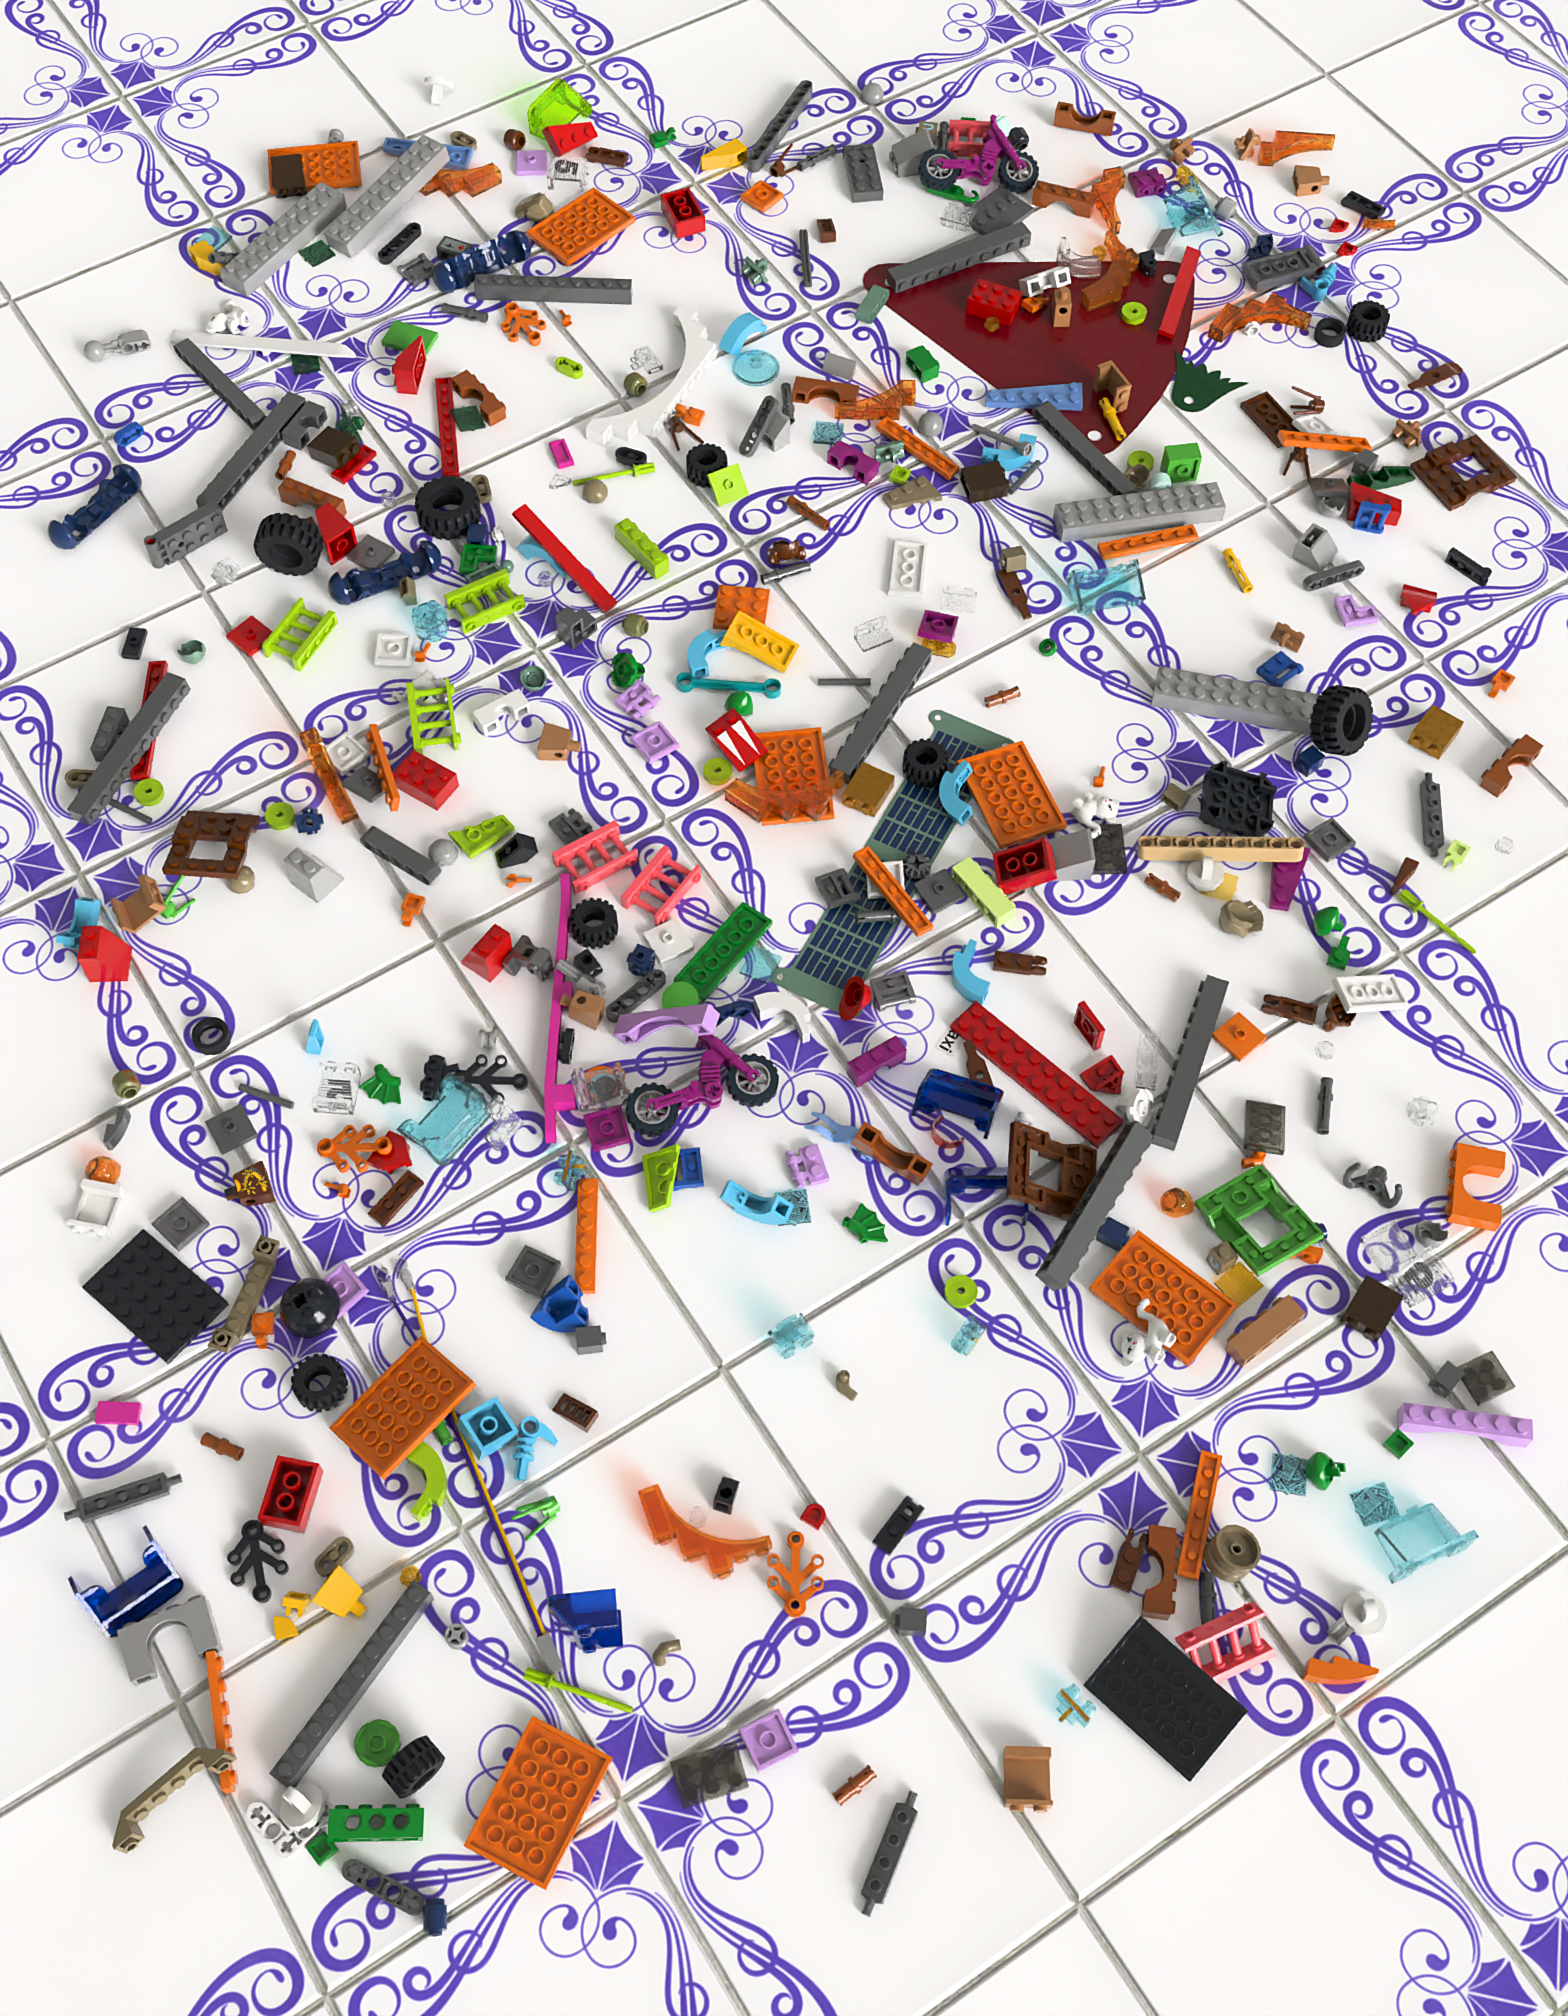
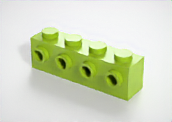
M627 517L614 525L615 539L655 580L669 572V557L667 554L663 553L657 544L652 542L647 534L638 528L635 522H632Z

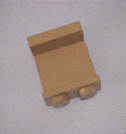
M1109 360L1097 365L1093 390L1098 393L1108 389L1114 397L1112 407L1118 413L1127 409L1131 384L1113 361Z
M144 874L137 878L141 888L122 902L115 898L110 899L112 911L118 920V926L123 931L126 930L133 934L167 908L156 880Z
M1004 1747V1808H1010L1012 1812H1023L1024 1808H1033V1812L1044 1813L1047 1812V1809H1051L1053 1806L1050 1792L1051 1747Z

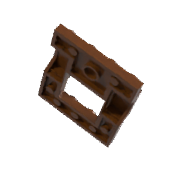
M1477 434L1455 444L1451 441L1426 452L1424 458L1410 465L1413 473L1449 511L1463 506L1472 496L1482 491L1489 494L1515 482L1517 476ZM1472 455L1489 474L1485 476L1482 473L1464 481L1450 465Z
M188 810L185 816H181L171 838L172 847L162 867L163 874L238 879L247 856L249 837L251 833H256L261 821L260 815ZM197 840L226 842L227 851L223 860L189 857Z
M1013 1121L1010 1123L1006 1197L1035 1206V1211L1068 1221L1096 1174L1097 1150L1082 1144H1062L1051 1140L1048 1132ZM1030 1149L1038 1151V1156L1059 1163L1058 1191L1029 1182Z

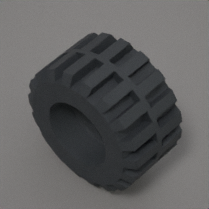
M1372 300L1359 301L1351 308L1346 330L1350 336L1360 340V342H1376L1385 335L1390 320L1389 310L1379 302H1373Z
M698 444V446L692 447V450H689L686 456L688 479H690V482L695 483L696 486L700 485L703 488H711L707 474L728 467L725 450H722V447L716 446V444Z
M921 738L919 741H912V744L907 746L903 755L902 771L905 774V778L907 780L910 779L909 782L911 784L916 783L918 787L923 785L924 788H927L928 785L933 787L935 783L939 784L948 767L949 756L947 755V750L944 749V745L938 744L936 740L931 741L929 738L927 740ZM920 761H929V762H931L932 764H930V765H923V764H920L919 762H920Z
M592 897L588 901L584 899L581 904L577 903L575 905L576 908H573L571 911L570 924L573 938L577 939L579 945L583 943L585 948L590 946L591 949H595V947L600 949L603 948V945L608 946L610 940L614 941L615 935L618 934L617 912L612 904L609 905V901H602V898L594 900ZM591 920H600L603 922L601 925L596 927H590L585 925L587 922Z
M323 1353L321 1357L318 1354H313V1358L305 1357L306 1361H300L298 1363L299 1368H294V1376H291V1387L296 1398L309 1411L315 1409L316 1412H322V1409L329 1411L331 1406L337 1407V1402L344 1400L343 1393L347 1394L348 1391L346 1387L348 1385L347 1376L341 1364L334 1357H328L327 1354ZM319 1375L331 1377L329 1384L320 1391L309 1390L310 1382Z
M425 1735L413 1740L401 1749L385 1767L382 1778L400 1799L411 1796L429 1782L442 1767L445 1757L430 1738Z

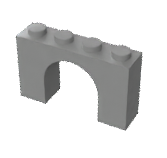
M197 1595L191 1597L184 1604L171 1605L164 1612L159 1614L151 1613L145 1616L144 1620L137 1623H126L122 1629L117 1630L130 1681L135 1686L158 1677L152 1657V1644L158 1633L168 1626L183 1625L190 1630L196 1654L201 1659L206 1658L205 1652L215 1650L219 1653L223 1651L211 1606L205 1596Z

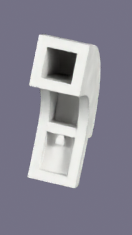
M767 992L754 996V1007L760 1021L772 1017H784L795 1025L802 1043L810 1041V1033H812L810 1012L799 999L782 992Z

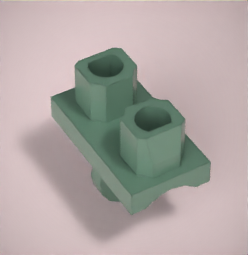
M747 256L744 259L746 264L741 268L743 275L748 277L753 272L754 274L749 278L755 286L761 281L766 284L769 281L765 277V272L768 270V262L762 258L760 260L756 259L754 263Z
M894 440L889 444L876 445L874 447L875 460L879 464L888 461L894 463L896 459L905 457L904 442L902 440Z

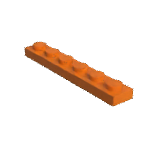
M888 416L876 424L877 431L892 441L902 440L904 442V450L947 480H950L960 471L958 465Z
M1279 430L1277 434L1281 444L1286 447L1295 446L1299 448L1306 447L1361 453L1364 448L1369 451L1372 448L1367 439L1361 437Z
M1189 524L1098 543L1097 549L1102 560H1108L1198 541L1199 535L1194 525Z
M369 724L365 738L366 742H369V752L373 754L374 767H377V777L381 779V790L385 792V803L389 805L391 812L398 811L400 796L377 724Z
M869 846L853 853L852 858L916 937L932 930L933 924Z
M578 1178L575 1281L583 1294H595L598 1178Z
M1204 1450L1200 1452L1176 1576L1194 1581L1199 1579L1222 1455Z
M213 1650L205 1652L216 1749L225 1750L235 1755L234 1748L230 1747L229 1738H232V1728L230 1724H227L226 1716L230 1714L228 1701L224 1699L227 1685L225 1678L222 1679L221 1670H224L223 1657ZM231 1763L226 1771L219 1774L221 1790L226 1794L235 1792V1784H238L237 1772L233 1770Z

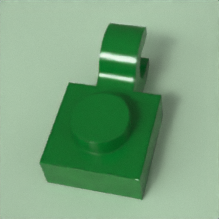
M670 127L665 133L663 130L649 135V140L655 149L668 145V141L676 139L674 134L676 130L674 127Z
M1342 935L1338 947L1332 946L1326 965L1345 970L1351 954L1350 951L1346 950L1350 937Z

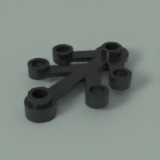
M483 1054L478 1055L476 1062L467 1070L456 1071L451 1077L453 1086L457 1089H465L477 1105H482L485 1102V1096L482 1092H477L471 1084H479L491 1096L495 1105H502L505 1102V1098L502 1093L497 1092L491 1085H513L516 1090H524L528 1086V1079L522 1073H518L514 1077L492 1076L500 1068L507 1066L508 1061L504 1055H498L495 1063L480 1076L472 1075L481 1067L487 1066L488 1059ZM484 1058L485 1062L480 1064L479 1060ZM500 1059L505 1060L503 1064L498 1063ZM460 1076L464 1077V1080L462 1082L458 1081V1078ZM518 1078L523 1079L522 1083H516V1080ZM482 1096V1100L476 1101V1097ZM501 1096L502 1100L497 1102L495 1098Z
M249 1520L242 1527V1539L235 1549L228 1554L227 1560L231 1565L236 1566L241 1563V1554L249 1543L251 1551L237 1572L231 1575L230 1581L236 1587L242 1586L245 1583L244 1576L253 1565L256 1586L252 1591L253 1598L258 1603H266L270 1600L272 1591L266 1585L262 1561L273 1567L279 1575L286 1574L289 1566L286 1561L278 1560L261 1550L259 1540L271 1546L275 1554L283 1553L285 1544L281 1539H274L264 1533V1527L261 1522ZM253 1528H256V1529H257L256 1533L253 1534V1535H250V1534H249L250 1530L253 1529ZM281 1543V1548L275 1550V1545ZM233 1555H238L236 1561H231ZM281 1564H284V1565H285L284 1570L279 1571V1570H278V1567H279ZM241 1576L239 1582H234L235 1577ZM266 1591L267 1595L264 1598H260V1593Z

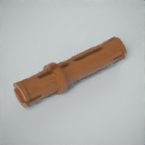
M793 495L788 497L786 504L795 509L799 515L805 516L824 531L829 528L830 521L809 508L807 503L801 502Z

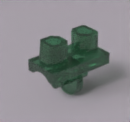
M345 412L341 413L342 420L336 423L338 429L357 437L358 442H361L362 438L357 430L363 429L365 423L363 418L353 416L351 420L348 419Z

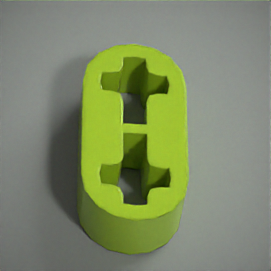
M558 357L556 359L555 365L558 372L573 379H579L583 376V367L580 363L567 357Z

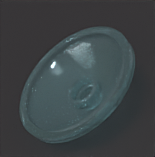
M751 349L740 353L734 359L732 372L734 377L745 385L764 386L777 378L780 372V364L778 359L770 352L761 349Z

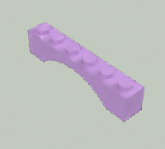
M709 1003L619 1015L613 1035L623 1044L639 1043L650 1034L671 1026L687 1027L698 1036L714 1034L720 1014Z
M1403 1402L1397 1410V1429L1403 1432L1418 1434L1431 1432L1462 1433L1488 1438L1503 1445L1526 1448L1533 1441V1419Z

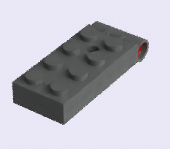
M873 143L843 146V158L853 203L883 200L884 190Z
M1306 245L1302 248L1244 262L1242 272L1254 291L1259 292L1301 281L1303 276L1306 279L1314 278L1315 275H1320L1326 269V266L1312 245Z
M213 500L155 534L145 537L144 544L152 566L160 569L165 564L169 566L228 532L221 508Z

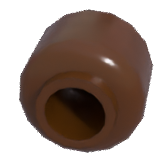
M508 129L504 134V145L508 149L519 151L524 147L526 139L524 133L520 130Z

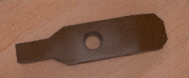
M1448 362L1423 373L1418 380L1409 383L1407 386L1412 391L1425 386L1431 387L1454 375L1462 374L1463 369L1457 363Z
M1000 569L997 575L1006 590L1011 604L1017 607L1023 620L1032 618L1027 607L1028 597L1016 572H1006L1005 569Z
M972 1040L963 1042L968 1057L966 1068L980 1109L986 1112L997 1108L999 1100L985 1060L977 1054ZM982 1074L983 1078L978 1079L976 1075Z

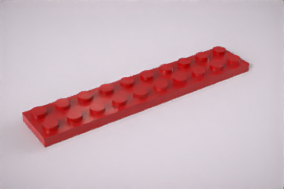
M977 1001L950 1025L951 1030L966 1042L972 1040L975 1049L1097 1149L1123 1123L1121 1117Z

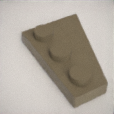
M922 475L883 494L882 500L891 510L910 507L912 504L919 502L926 504L930 500L941 501L942 495Z

